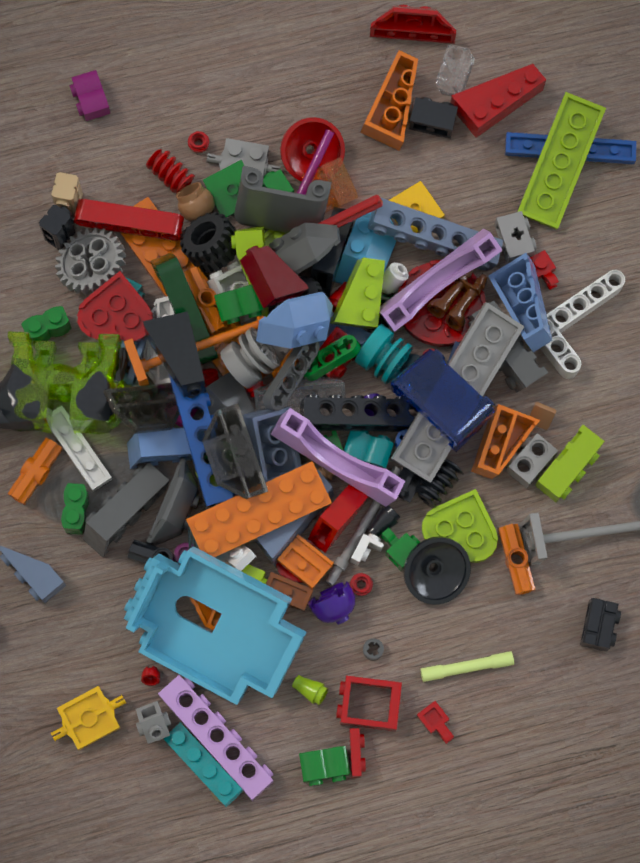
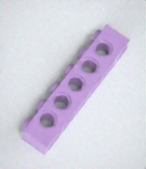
M178 675L158 693L159 697L253 801L273 783L271 777L274 774L265 764L260 766L255 759L258 756L249 746L245 749L240 744L242 738L234 729L229 731L224 726L227 721L218 711L214 714L208 708L211 703L203 694L198 696L193 691L195 685L189 679H183ZM185 695L193 698V702L189 707L180 705V699ZM199 713H206L208 715L207 723L203 725L197 724L195 722L196 716ZM215 730H220L224 733V738L221 742H213L211 740V734ZM230 748H237L240 751V755L236 760L227 758L226 753ZM247 765H251L256 769L255 775L251 778H246L242 775V770Z

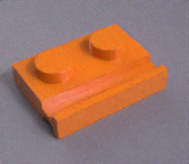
M299 534L277 559L279 564L312 590L334 565V562Z

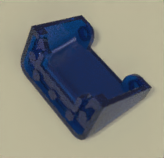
M429 349L391 381V391L397 397L404 395V401L406 403L409 402L440 431V435L450 442L448 445L457 452L495 414L493 408L495 404L489 397H482L444 361L445 357L439 350L435 349L433 351Z

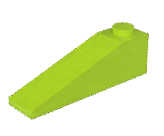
M264 227L236 230L235 235L231 236L232 249H236L239 260L246 255V250L249 248L265 246ZM244 271V274H245V276H246V279H247V281H248V284L251 285V283H250V281H249V279H248V277H247V275H246V273H245V271ZM268 307L261 310L262 316L267 317L269 315Z

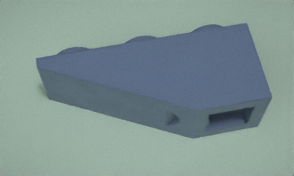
M0 546V551L2 552L0 558L7 567L11 564L17 570L14 575L22 584L24 582L29 584L31 589L28 591L36 601L41 599L46 603L66 586L49 564Z

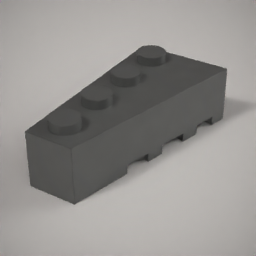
M150 463L144 468L142 466L139 467L129 482L125 481L117 489L118 493L113 498L109 496L102 503V508L97 513L93 511L86 518L83 540L100 556L104 557L109 552L107 550L109 544L112 541L117 544L123 537L122 535L127 529L126 526L128 524L133 526L143 513L141 510L147 511L167 490L169 479Z

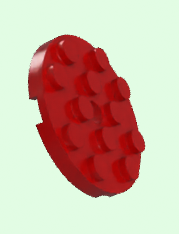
M432 260L429 263L413 268L408 273V279L402 284L398 292L441 260ZM472 273L467 282L474 285L477 277ZM455 281L431 298L403 327L411 336L427 345L446 347L454 345L455 341L461 343L470 328L467 318L480 310L486 302L483 290L464 313L466 323L461 331H456L448 326L445 318L465 294L463 291L452 302L443 318L440 319L433 316L427 309L429 302L433 299L441 298Z

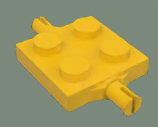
M97 686L57 707L62 718L63 727L50 733L54 741L68 735L73 739L77 749L81 750L120 729L115 718L114 709L126 704V701L122 695L109 701L103 695L100 687Z

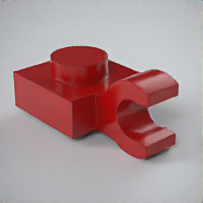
M543 250L530 257L535 265L538 280L542 278L549 290L556 288L559 281L556 275L552 273L556 270V267L547 252Z
M436 701L416 715L428 732L432 734L437 731L445 744L454 739V735L445 725L449 718Z

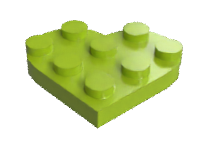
M476 489L436 506V508H433L426 514L422 521L421 531L424 540L439 536L453 539L465 549L470 563L485 561L492 556L497 548L498 536L496 529Z

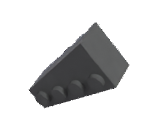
M494 300L489 303L501 311ZM480 310L473 313L471 316L467 318L469 320V327L473 323L474 319L476 318ZM520 335L499 368V371H502L506 376L505 381L511 390H515L516 393L548 373L544 366L542 368L538 367L536 364L537 357L532 350L529 351L523 347V338Z

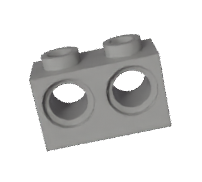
M538 433L533 438L529 436L521 445L523 450L519 455L515 453L507 463L509 466L506 472L526 489L558 452L555 447ZM532 448H541L543 455H535L532 452ZM521 463L526 464L529 471L521 472L517 465Z

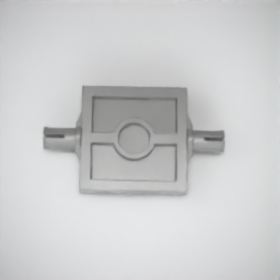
M226 138L225 147L221 155L209 153L207 155V162L219 164L220 170L239 160H242L245 166L261 171L263 178L266 173L276 172L281 169V166L268 164L269 146Z

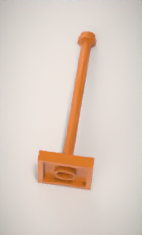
M264 315L261 317L256 316V321L196 342L197 351L239 337L241 334H245L250 327L258 330L259 320ZM133 339L126 340L124 344L143 397L152 395L145 373L149 372V369L163 363L158 356L149 360H145V358L140 360Z

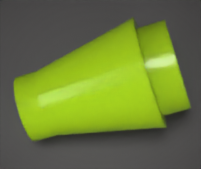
M300 675L295 678L292 687L312 704L320 705L328 693V688L325 687L324 683L307 679Z

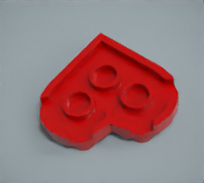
M119 271L79 305L77 323L81 331L98 341L115 335L122 341L133 339V342H138L146 338L143 321L153 319V313L148 304L122 272Z

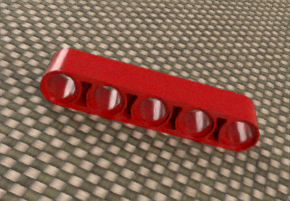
M79 199L73 222L83 227L104 228L108 231L178 241L181 238L184 217L172 212Z

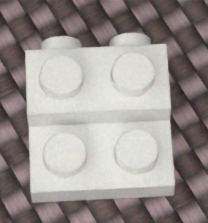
M239 261L226 266L228 271L224 273L222 270L209 275L211 280L207 281L208 287L214 290L216 294L249 285Z

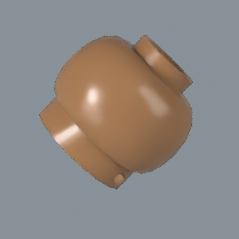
M200 182L187 185L176 194L178 210L187 221H195L198 217L211 213L214 209L215 200L213 195Z

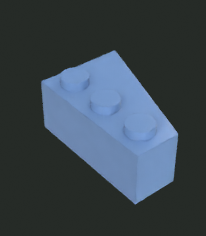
M169 425L152 430V427H142L127 442L130 469L137 468L138 463L151 462L153 466H156L158 461L177 463L181 458L186 461L193 460L183 427L174 428V426ZM204 430L197 433V439L200 442H206Z

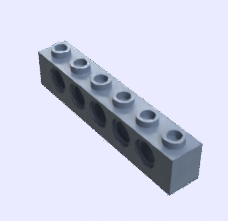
M381 198L383 206L372 211L368 224V229L373 230L375 234L392 236L398 242H409L415 244V247L419 249H429L443 257L448 256L458 248L454 246L452 239L456 240L460 247L479 232ZM390 218L395 219L398 226L393 225ZM411 225L418 229V233L412 231ZM432 232L438 235L439 240H435L432 237ZM494 237L502 248L504 240ZM500 253L477 268L484 271L491 270L498 265Z

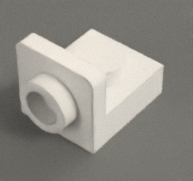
M363 534L350 562L359 566L361 560L365 562L371 551L368 549V546L381 552L384 546L381 543V539L373 534L368 536Z

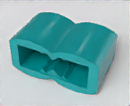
M350 431L344 452L361 461L386 469L394 443L390 441L389 437L384 435L374 437L369 435L368 431Z

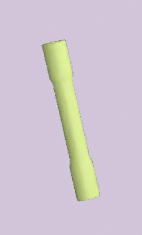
M512 651L474 660L420 668L423 682L457 674L514 665Z

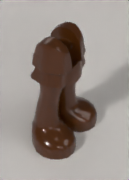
M475 269L456 279L451 288L441 298L433 299L427 305L428 311L433 316L441 319L447 313L458 294L463 291L465 294L445 318L448 326L456 331H461L465 326L464 313L475 297L480 295L481 290H484L488 277L483 273L476 279L474 285L467 282Z

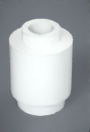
M391 263L384 271L383 293H395L408 279L409 274L403 264Z

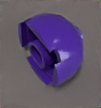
M346 581L345 585L341 582L321 591L319 599L316 600L313 597L308 602L312 613L317 619L325 623L336 622L339 625L349 619L348 615L355 607V595L349 582Z

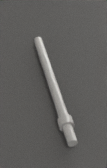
M396 466L391 470L397 476L402 471ZM373 500L343 553L334 561V568L326 579V583L334 586L341 572H345L349 565L348 560L382 504Z

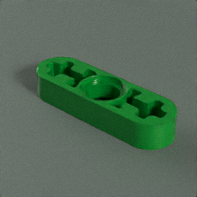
M352 335L341 337L318 352L310 365L312 371L309 373L308 368L303 377L307 381L317 380L355 357L360 352V343ZM332 353L335 354V357L331 362H325V358L327 357V355Z

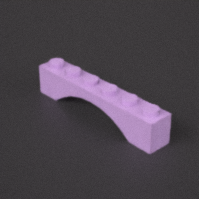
M482 229L382 304L379 314L395 332L411 320L442 289L464 274L488 262L500 253L502 248L491 232Z
M291 408L280 416L271 433L275 438L385 507L397 499L405 483V480L389 470L361 461L342 451L321 435L310 420Z

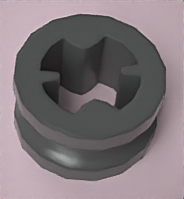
M371 638L363 646L364 656L371 661L378 660L384 652V646L378 639ZM369 644H373V646L377 644L379 646L377 655L373 656V653L370 655L367 652Z

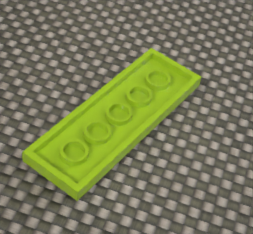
M565 92L517 212L522 211L525 218L527 217L555 230L559 228L605 113V107Z

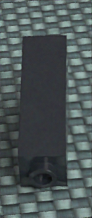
M334 206L330 217L346 209ZM354 221L339 227L340 243L337 246H333L329 253L312 266L311 277L320 283L322 292L325 293L327 298L331 295L341 257Z
M188 311L143 321L146 338L183 397H194L205 393V380Z

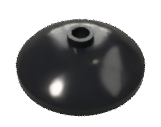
M440 536L428 538L417 544L409 553L404 565V581L410 593L419 601L432 605L444 604L456 598L466 587L471 573L470 559L465 549L453 539ZM432 563H435V567L433 569H429V566Z

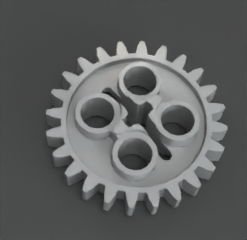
M87 228L84 235L77 232L78 237L75 239L70 236L71 243L64 242L63 244L66 249L59 250L61 256L56 257V261L59 263L55 265L58 271L56 274L69 291L74 290L76 294L82 291L84 295H87L89 290L93 293L96 288L102 286L119 271L123 273L120 266L126 265L123 259L126 257L123 251L125 248L117 236H114L111 231L107 233L104 228L100 232L97 228H94L92 233Z

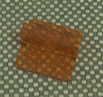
M342 158L318 167L312 182L315 180L332 182L325 212L332 210L334 206L339 207L358 198Z

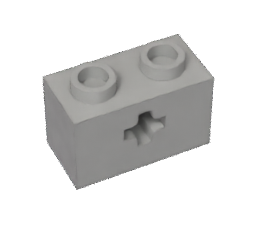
M522 211L497 217L494 226L498 238L504 240L502 251L506 263H510L524 253L532 257L537 249L536 242L533 237L530 238L528 232L530 230L527 217L524 218Z

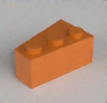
M500 404L495 406L491 410L471 472L489 479L498 476L540 420Z

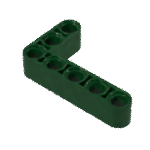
M170 252L151 260L156 276L165 289L174 313L178 314L188 311L195 343L209 338L210 335L177 257ZM214 346L198 351L201 365L218 358Z

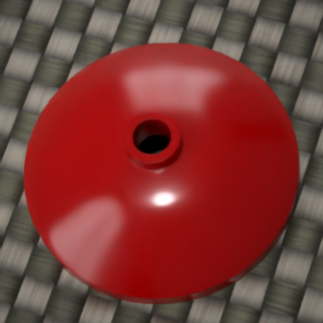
M308 117L295 122L285 132L281 141L280 155L285 169L292 177L299 181L303 180L326 130L332 131L334 135L312 182L315 180L326 181L340 169L345 156V144L340 131L331 122L322 118ZM309 145L312 146L311 153L306 152V148Z

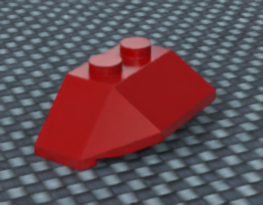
M403 4L391 7L373 21L370 27V37L455 44L457 30L437 9H431L427 6L420 8L410 7Z

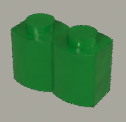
M252 285L214 295L221 322L227 321V325L240 321L239 317L248 314L249 318L262 315L261 310L265 309L262 307Z
M63 306L50 308L43 315L31 316L21 324L31 346L42 345L51 337L63 336L72 329Z
M68 483L64 490V503L66 506L61 516L62 526L67 534L83 535L86 526L85 520L87 517L85 511L89 505V494L84 484Z
M346 746L299 753L303 782L309 783V787L322 785L323 780L332 779V783L346 781V776L350 775Z

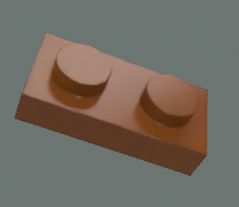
M273 572L270 573L266 585L292 598L289 606L305 612L313 593L311 588Z

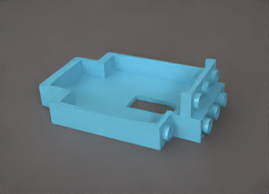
M194 546L188 551H183L178 563L161 554L153 558L150 557L144 566L146 573L143 579L139 578L134 587V590L137 591L134 598H130L124 608L127 611L124 619L128 621L126 629L133 633L139 628L145 630L139 641V644H141L139 653L236 705L242 700L248 686L273 698L307 633L282 619L292 598ZM182 596H189L221 613L213 632L182 617L176 610L177 600Z

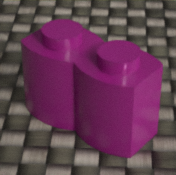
M96 70L71 77L73 84L69 86L73 98L78 97L79 103L76 104L79 116L84 115L85 120L89 121L111 114Z

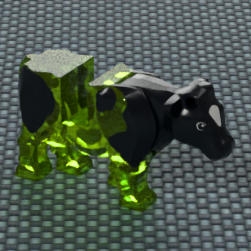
M8 332V340L14 348V353L11 359V368L0 382V428L19 432L41 431L52 433L54 399L60 402H70L69 420L74 434L89 433L99 435L109 433L121 423L126 406L123 380L129 358L126 349L121 348L122 341L119 334H99V343L78 342L79 352L83 356L82 364L72 367L60 363L53 364L55 361L54 355L57 351L55 341H33V347L36 351L33 357L30 334L28 332Z

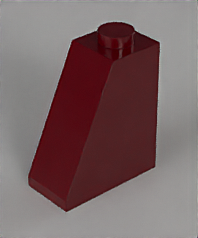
M253 246L246 250V255L239 260L263 308L299 297L309 289L307 284L269 246L261 248Z

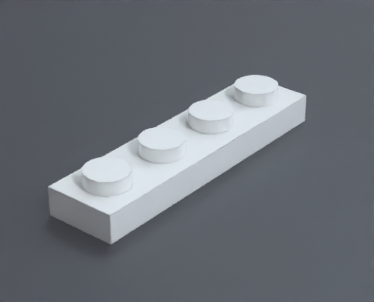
M61 405L47 414L44 418L45 423L91 490L94 492L111 481L112 477Z

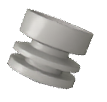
M252 327L245 334L239 336L240 344L231 342L220 352L221 358L229 372L246 388H251L262 379L261 372L269 374L272 369L280 366V359L273 346L258 343L256 341L258 330Z

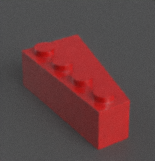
M530 64L451 95L450 103L458 107L456 115L477 138L542 92L546 78L534 64Z

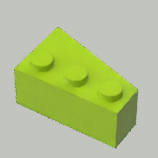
M364 257L357 260L347 281L346 288L337 303L336 310L331 317L330 324L366 329L378 327L385 260Z

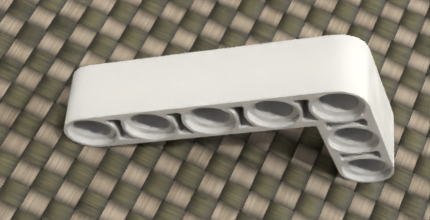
M609 271L546 314L553 341L540 349L563 378H574L581 367V360L561 333L621 291L625 283V276L621 271ZM609 280H616L619 285L612 286ZM591 292H598L601 298H594ZM573 304H581L584 309L576 310ZM563 316L566 322H558L555 317ZM557 345L562 351L554 352L551 346ZM564 363H572L575 369L568 370Z

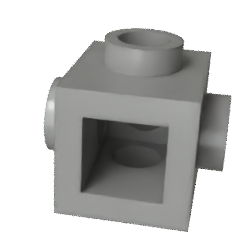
M158 701L136 709L139 719L136 726L140 737L145 735L148 744L170 736L167 727L171 725L167 711L162 713Z

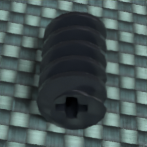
M445 458L431 483L422 479V485L416 486L415 489L418 497L429 507L436 508L433 501L441 502L442 499L439 494L447 495L445 486L452 489L453 485L450 480L458 482L459 479L456 473L464 475L463 471L455 463Z

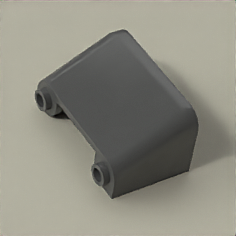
M243 166L234 217L239 224L245 226L264 227L267 230L289 233L294 227H298L305 222L320 223L324 220L332 182L315 180L309 184L307 195L262 187L263 175L261 171L253 167Z

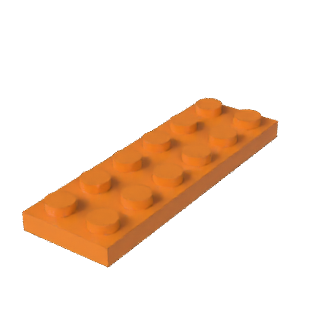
M313 461L187 518L186 521L199 549L213 557H217L321 509L332 502Z

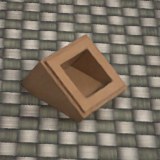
M535 402L530 416L540 420L536 425L537 427L548 430L555 416L556 409Z

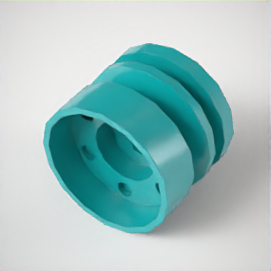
M381 324L366 340L357 354L355 363L366 371L377 365L374 376L378 378L383 374L381 381L384 384H388L400 373V369L407 361L408 355L411 354L413 346L407 343L401 349L404 343L403 338H399L392 344L394 332Z

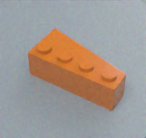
M398 50L360 132L400 151L404 143L418 64L417 58Z

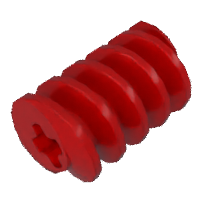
M159 149L148 159L146 167L152 170V173L158 176L160 181H164V185L170 187L172 193L177 194L182 188L192 183L195 175L186 176L189 169L185 168L181 171L180 169L183 164L179 162L174 165L176 157L173 156L168 159L170 151L167 150L162 153V149Z

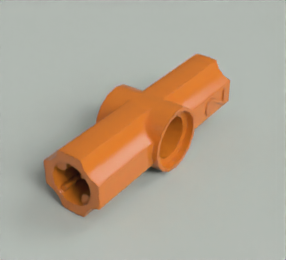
M193 267L183 272L209 335H214L226 329L228 326L225 321L221 322L214 298L216 293L208 287L200 268ZM201 298L205 299L207 304L203 303Z
M46 437L33 457H29L23 464L20 476L7 494L17 502L25 505L37 486L42 485L47 479L51 470L50 467L63 448Z
M509 524L498 528L506 557L505 563L507 568H509L515 595H523L535 591L528 563V554L524 549L518 524ZM514 554L519 555L522 558V563H513L511 556Z

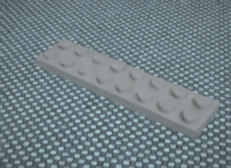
M487 302L483 304L391 457L392 460L424 480L432 482L523 330V325Z

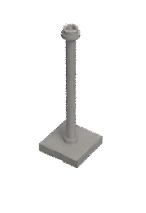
M539 513L529 514L519 524L530 568L537 567L548 558L545 547L546 543L640 530V521L543 535Z

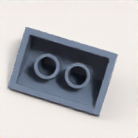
M284 407L279 411L259 410L238 416L251 483L263 484L302 466L299 452L271 435L280 416L291 407Z

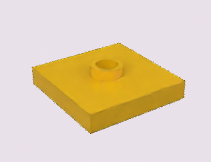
M421 181L389 200L441 219L445 218V214ZM411 225L412 231L418 233V229Z

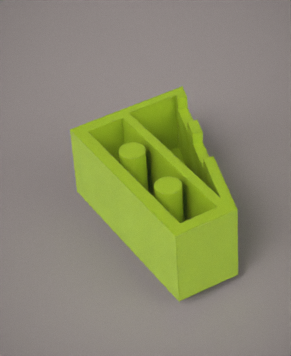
M582 425L578 433L567 443L564 450L555 458L535 486L556 503L560 498L565 500L573 490L570 488V485L574 481L579 483L586 474L584 468L588 464L592 466L600 457L598 451L605 441L585 425Z

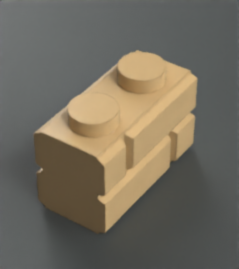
M59 172L56 174L55 185L51 194L54 204L60 208L61 206L66 207L75 216L77 202L83 196L79 178L77 175Z

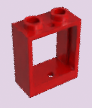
M346 675L345 681H340L339 695H343L342 705L338 704L336 718L340 719V725L396 732L402 682ZM351 684L391 689L387 722L347 717Z

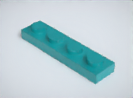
M181 723L169 732L170 736L163 738L225 807L243 792V789Z

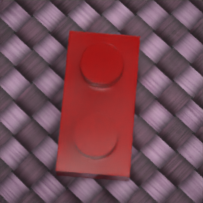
M350 728L351 778H361L362 772H366L365 758H361L360 748H365L364 734H360L359 728Z

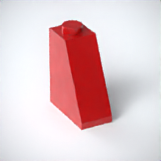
M349 484L319 517L308 540L326 553L362 509L368 496Z

